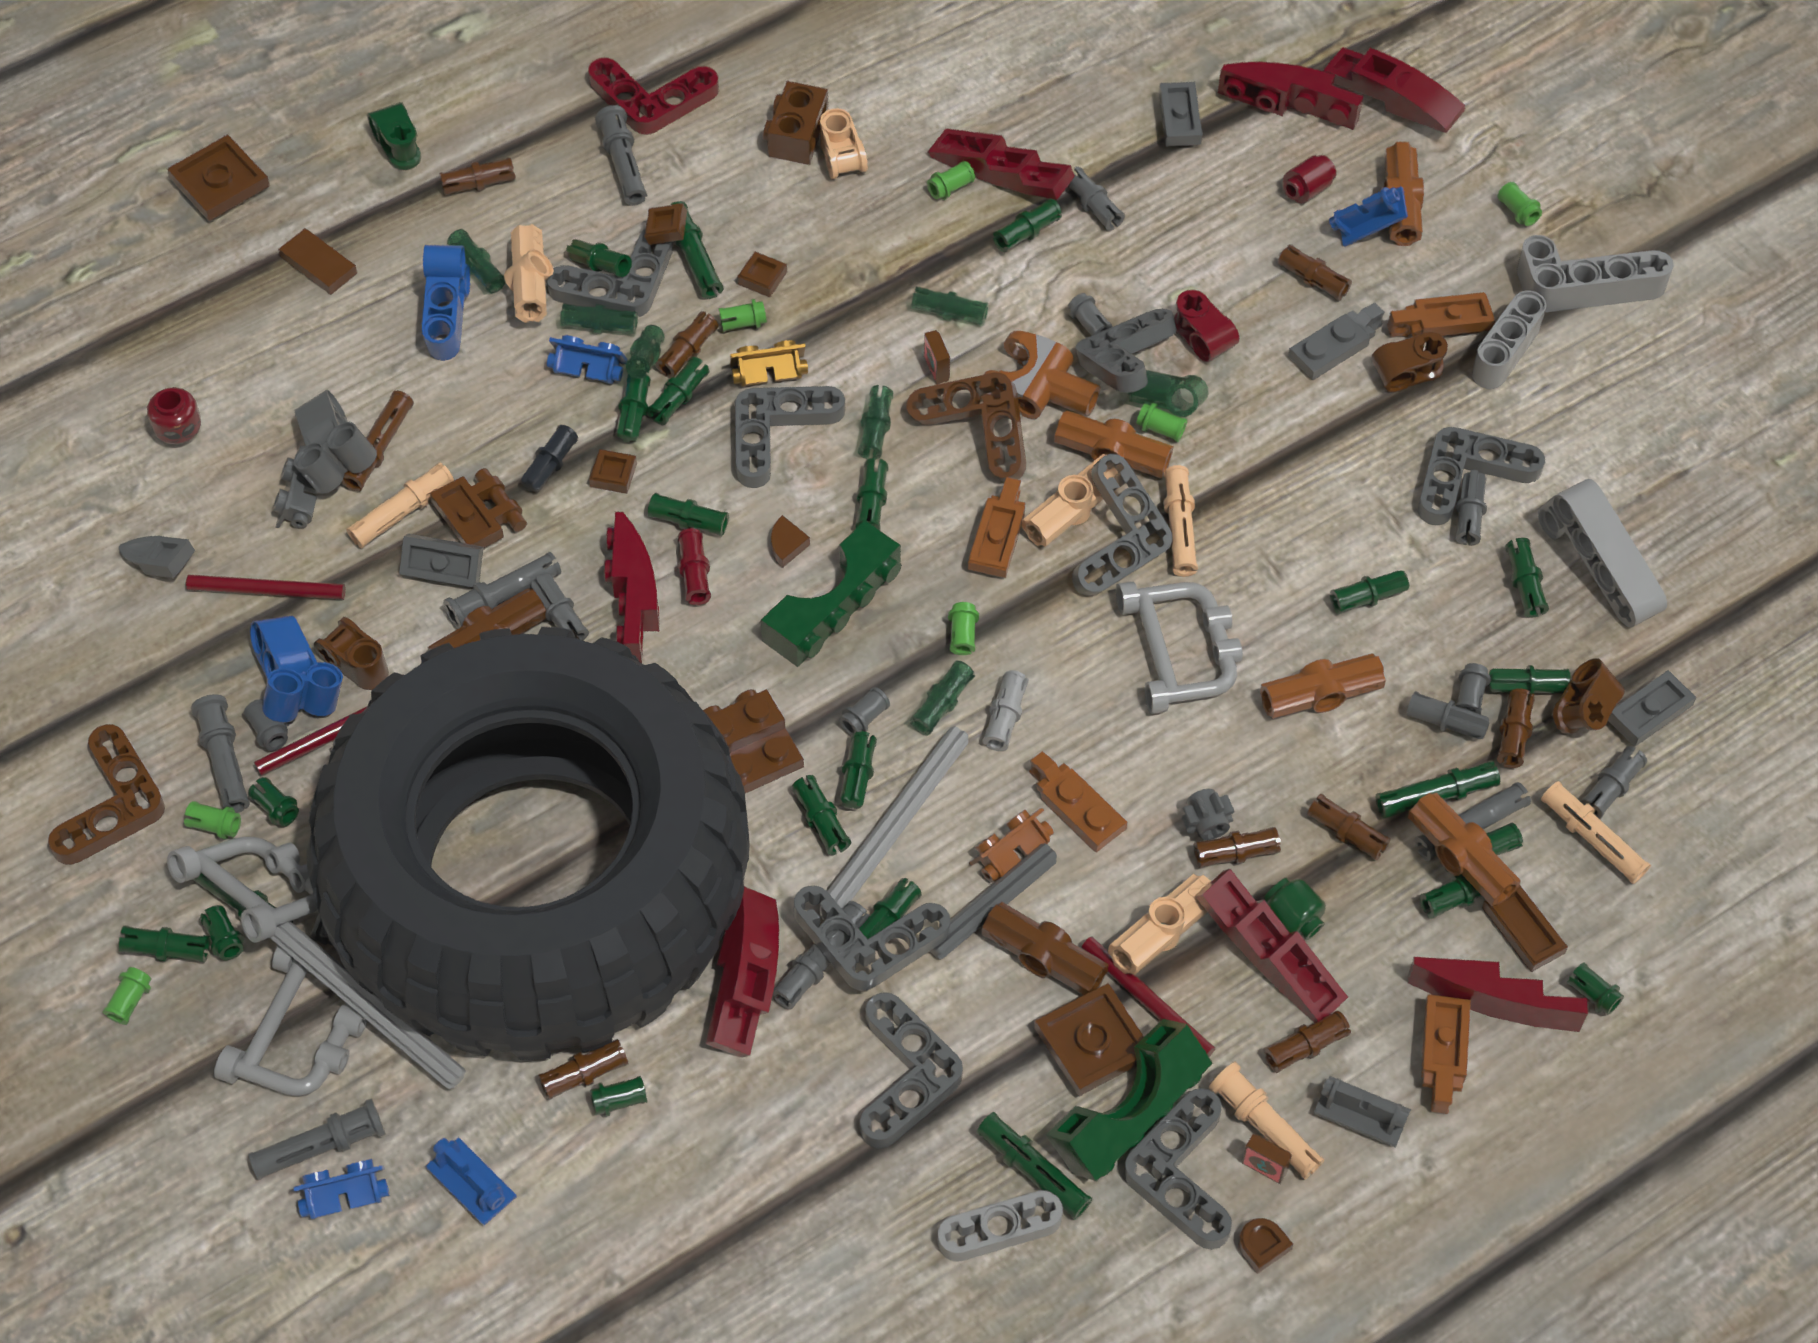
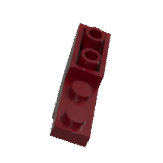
M1342 47L1323 70V72L1335 75L1334 84L1384 101L1386 112L1443 133H1447L1465 111V104L1438 82L1409 64L1371 47L1365 55Z
M1238 62L1223 64L1220 70L1218 94L1283 116L1289 107L1354 130L1359 121L1363 96L1335 87V75L1299 65L1276 62Z
M615 512L614 527H607V550H613L612 559L605 560V582L612 583L614 598H619V616H625L624 626H617V642L629 647L632 655L636 656L639 662L642 663L644 632H660L655 575L648 551L635 526L624 512Z
M745 886L737 914L728 930L725 931L717 963L718 966L724 968L706 1039L707 1045L741 1058L750 1056L759 1017L762 1014L769 1013L779 953V916L776 899Z

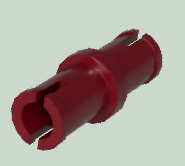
M694 528L685 529L678 534L681 553L678 567L680 575L684 577L686 601H689L691 605H702L711 599L707 577L710 571V563L704 555L703 534Z

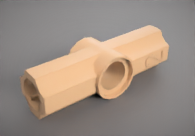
M533 224L528 226L518 225L511 231L512 266L505 271L504 278L508 287L514 292L515 317L524 323L529 321L539 322L547 315L545 281L553 274L554 270L550 260L544 255L542 230Z
M1105 454L1098 457L1078 475H1068L1063 478L1059 483L1058 491L1022 520V528L1025 530L1028 539L1037 546L1043 545L1046 547L1071 525H1079L1087 521L1090 517L1091 509L1103 500V497L1093 483L1091 471L1093 466L1106 456ZM1114 467L1112 469L1107 468L1104 472V476L1107 479L1114 478L1118 474Z
M1193 874L1168 896L1155 899L1151 903L1148 913L1110 944L1108 953L1112 957L1114 965L1124 974L1131 973L1135 975L1162 951H1169L1175 948L1180 936L1207 913L1195 896L1211 881L1204 875L1197 876Z

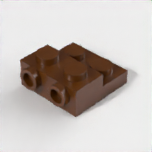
M753 689L746 690L739 694L735 699V703L721 709L719 706L714 705L703 710L723 735L729 747L732 763L741 777L745 794L804 768V758L786 730L785 719L767 689L759 693Z

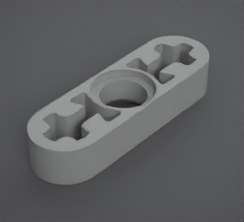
M1036 1191L948 1217L941 1223L938 1230V1248L947 1259L964 1261L1049 1236L1056 1232L1061 1225L1062 1203L1051 1192ZM1042 1205L1045 1211L1052 1210L1049 1215V1221L1042 1222L1040 1216H1033L1036 1206ZM1019 1210L1022 1211V1219L1026 1218L1025 1229L1020 1228L1021 1221L1017 1212ZM1004 1216L1012 1222L1013 1229L1007 1235L997 1236L989 1231L987 1224L993 1217ZM975 1223H980V1234L983 1239L981 1242L978 1241V1233L973 1234L975 1232ZM958 1230L961 1236L969 1235L965 1237L964 1246L958 1247L955 1241H949L952 1231Z

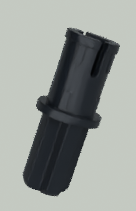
M558 425L546 445L536 450L535 460L521 478V484L526 487L527 491L540 492L553 472L559 471L562 468V460L578 441V435L573 429L566 425Z

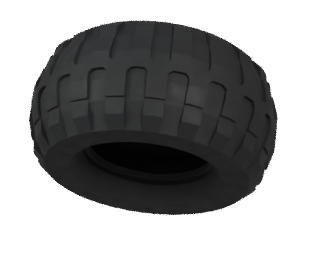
M541 627L538 634L512 635L510 628L479 633V641L467 643L453 648L450 643L435 647L420 655L421 664L406 675L393 672L371 691V700L368 702L367 709L363 713L351 714L335 738V745L331 751L328 764L323 765L310 809L309 824L311 836L307 848V869L316 906L325 931L350 976L366 991L376 994L383 1002L385 1009L407 1025L427 1036H431L434 1033L442 1036L445 1041L456 1046L459 1050L482 1056H488L491 1050L511 1051L518 1057V1060L551 1059V1050L580 1045L583 1053L601 1048L613 1042L612 1038H614L615 1032L623 1030L634 1023L640 1028L651 1023L667 1010V1006L671 1004L674 995L681 988L690 989L719 948L718 941L722 939L725 930H728L740 907L744 892V877L747 862L749 861L750 840L745 790L741 777L732 763L729 747L723 735L697 702H693L686 690L679 685L678 681L667 670L657 663L647 665L640 663L637 657L632 655L629 647L616 641L601 637L595 642L589 643L575 638L572 630L558 627ZM547 779L580 785L608 800L622 813L630 825L627 838L617 857L598 878L581 890L546 904L510 907L478 901L452 888L432 869V860L438 842L456 815L475 799L487 792L515 782Z

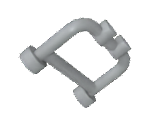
M1134 581L1116 585V599L1121 615L1140 612L1159 680L1145 683V700L1150 714L1167 712L1169 703L1213 697L1226 693L1233 687L1237 678L1235 662H1241L1243 654L1240 640L1238 638L1228 639L1225 631L1232 628V615L1228 605L1218 607L1212 592L1203 585L1194 582H1180L1137 589ZM1189 597L1196 599L1202 607L1204 627L1210 633L1213 643L1214 660L1220 666L1221 676L1211 681L1178 685L1153 602Z
M240 837L196 852L190 846H184L172 850L168 854V868L172 877L177 882L183 883L195 879L202 873L247 908L242 913L241 923L246 936L252 942H259L274 936L276 926L318 910L309 879L307 864L302 866L299 864L300 855L293 843H286L276 847L265 839ZM242 853L258 854L265 859L266 866L270 872L274 874L282 872L289 877L290 883L296 892L302 893L307 891L311 895L273 908L216 862Z
M278 945L274 953L272 966L274 969L287 973L247 1051L245 1052L227 1045L219 1055L214 1076L231 1084L235 1083L240 1077L286 1095L303 1096L319 1089L327 1079L330 1071L341 1074L344 1071L350 1051L342 1047L349 1034L358 1038L362 1035L367 1020L349 1004L345 1003V1005H342L335 1016L333 1029L327 1041H324L317 1051L311 1072L304 1078H291L258 1066L306 973L310 972Z

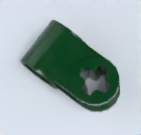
M399 102L367 113L372 134L376 142L381 145L390 164L398 170H409L416 167L422 157L420 149L415 142L417 139L416 128L411 122L404 104Z

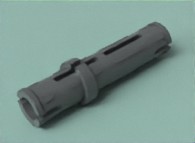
M1516 782L1511 787L1461 813L1459 816L1466 824L1474 822L1484 830L1521 808L1529 806L1531 798L1530 796L1520 797L1528 791L1521 783ZM1424 834L1415 838L1416 847L1425 846L1418 850L1423 859L1430 861L1433 857L1437 856L1436 847Z
M849 901L843 908V911L858 929L870 917L869 914H866V909L857 902ZM840 929L832 930L826 935L827 941L835 946H842L850 940L849 935ZM815 943L803 956L798 955L794 959L792 969L774 988V999L786 1009H793L813 983L817 985L823 979V972L830 964L829 960Z

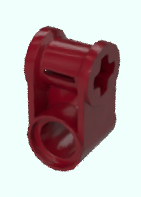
M1186 290L1178 295L1176 300V310L1178 312L1174 316L1176 333L1193 349L1198 358L1206 363L1210 362L1239 343L1240 336L1234 323L1227 316H1224L1204 293L1198 290Z

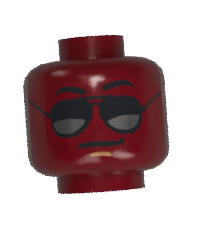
M176 387L165 388L150 398L147 405V416L152 431L159 440L169 444H180L191 440L199 432L201 415L197 402L190 392Z

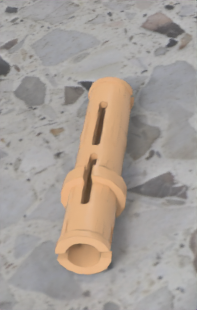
M441 462L437 463L436 466L421 477L404 483V488L396 495L346 529L348 535L360 549L364 548L365 545L398 523L417 508L423 509L429 504L428 500L431 499V492L454 481L452 474Z
M1174 465L1166 468L1164 472L1167 497L1164 499V510L1169 514V525L1172 533L1173 573L1177 576L1187 577L1195 574L1198 570L1192 521L1195 501L1193 496L1190 495L1189 470L1185 466Z
M1559 781L1555 782L1543 794L1541 801L1552 808L1567 823L1566 828L1571 833L1577 832L1604 858L1623 873L1632 884L1639 881L1650 869L1651 864L1643 860L1630 846L1593 814L1595 809L1589 803L1583 805L1562 786V783ZM1568 806H1569L1574 812H1576V814H1577L1580 818H1582L1586 823H1588V824L1591 826V829H1590L1588 826H1586L1585 823H1584L1583 821H1581L1576 815H1574V814L1568 809ZM1600 835H1601L1609 844H1611L1620 854H1622V855L1624 856V859L1621 858L1611 847H1609V846L1600 838Z

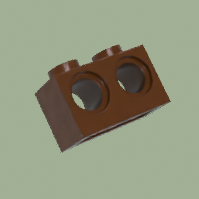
M791 81L786 82L782 95L777 94L775 97L773 119L767 120L764 126L763 141L768 142V157L810 165L820 138L821 116L825 111L829 110L828 89Z

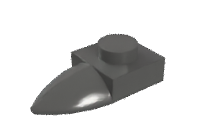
M165 536L140 537L119 545V550L124 558L139 565L144 574L174 578L195 552L188 539Z

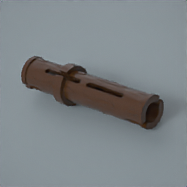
M398 390L393 391L388 403L366 436L367 440L377 450L376 459L370 467L362 472L352 473L347 471L344 473L342 483L348 489L357 492L361 491L374 468L381 466L384 461V451L397 433L406 414L414 405L413 399L408 394ZM391 418V423L389 424L385 433L382 434L381 430L383 429L388 419Z

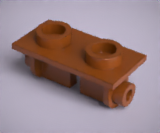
M1040 808L1031 815H1029L1026 809L1006 823L1010 829L1009 832L1000 839L994 833L975 848L979 855L970 861L969 864L972 866L981 861L985 866L982 869V874L992 883L1000 879L1021 861L1014 851L1015 848L1018 847L1026 857L1040 844H1048L1050 836L1054 834V831L1046 821L1040 823L1036 818L1044 809Z

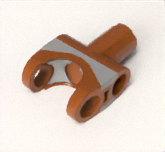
M1013 331L1008 335L1004 342V349L1023 368L1017 371L1007 372L1000 370L999 372L1005 374L1015 384L1021 416L1030 419L1040 417L1049 401L1086 417L1092 413L1100 395L1101 387L1067 372L1074 361L1073 354L1067 347L1046 337L1025 331ZM1015 342L1023 345V348L1017 346ZM988 370L984 374L999 372L994 370ZM1000 383L996 384L999 389L996 388L994 392L986 394H992L996 400L1000 399V393L1006 390Z

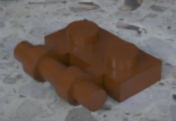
M487 468L480 469L476 473L475 478L478 483L473 486L462 476L430 493L433 505L461 543L485 548L504 538L503 529L500 526L502 523L510 524L515 532L522 531L527 526V521L522 516L523 510L516 500L509 499L504 492L505 486L499 477L492 476ZM492 500L496 506L488 510L482 501Z

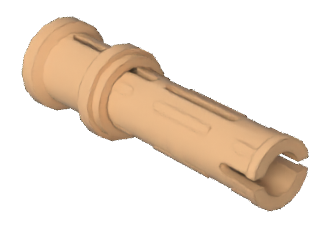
M1236 1062L1227 1066L1212 1081L1208 1089L1215 1094L1219 1093L1236 1110L1234 1115L1238 1120L1243 1122L1249 1121L1266 1140L1290 1152L1292 1155L1290 1164L1304 1179L1309 1178L1325 1160L1268 1104L1267 1093L1262 1088L1256 1089L1240 1073L1241 1067Z

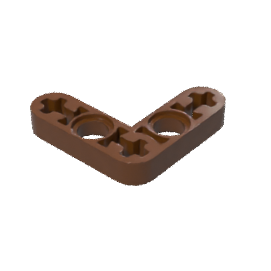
M1000 372L989 373L923 387L915 390L907 400L908 413L916 422L922 425H934L982 415L990 471L1003 482H1005L1006 477L1019 480L1024 475L1026 456L1018 395L1015 384L1005 374ZM1000 383L1006 389L1000 393V399L996 400L992 394H986L994 392L996 384ZM977 387L986 395L980 396ZM961 390L970 391L971 400L969 404L963 408H955L952 403L954 395ZM928 399L932 404L944 402L947 410L944 411L938 404L928 407V413L924 415L918 408L923 406V400ZM1002 418L1010 419L1012 422L1010 433L1003 437L995 436L993 432L995 423ZM996 446H1007L1008 455L1016 461V463L1010 465V471L1006 472L1002 467H999L1000 464L1005 463V453L1000 447L996 448Z
M105 724L97 727L92 731L88 740L95 761L116 795L61 823L51 831L48 838L49 847L54 858L62 864L73 865L155 823L164 814L165 804L158 787L123 730L116 725ZM110 740L115 745L118 756L112 759L108 749L103 746L105 741ZM126 767L137 769V774L132 780L127 782L116 780V775L121 769ZM140 790L146 801L151 805L147 809H143L136 799L135 793ZM113 816L118 819V823L112 830L99 831L96 829L97 823L104 817ZM86 828L89 829V832L92 836V838L89 840L87 839L86 834L83 832V830ZM69 838L75 843V846L70 849L63 843V841Z

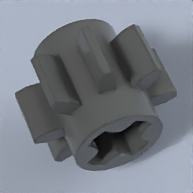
M1202 789L1189 796L1186 801L1188 806L1183 807L1185 814L1182 816L1189 834L1197 831L1202 839L1212 840L1221 837L1229 831V823L1233 821L1231 814L1235 810L1228 795L1219 797L1218 792H1215L1213 789Z

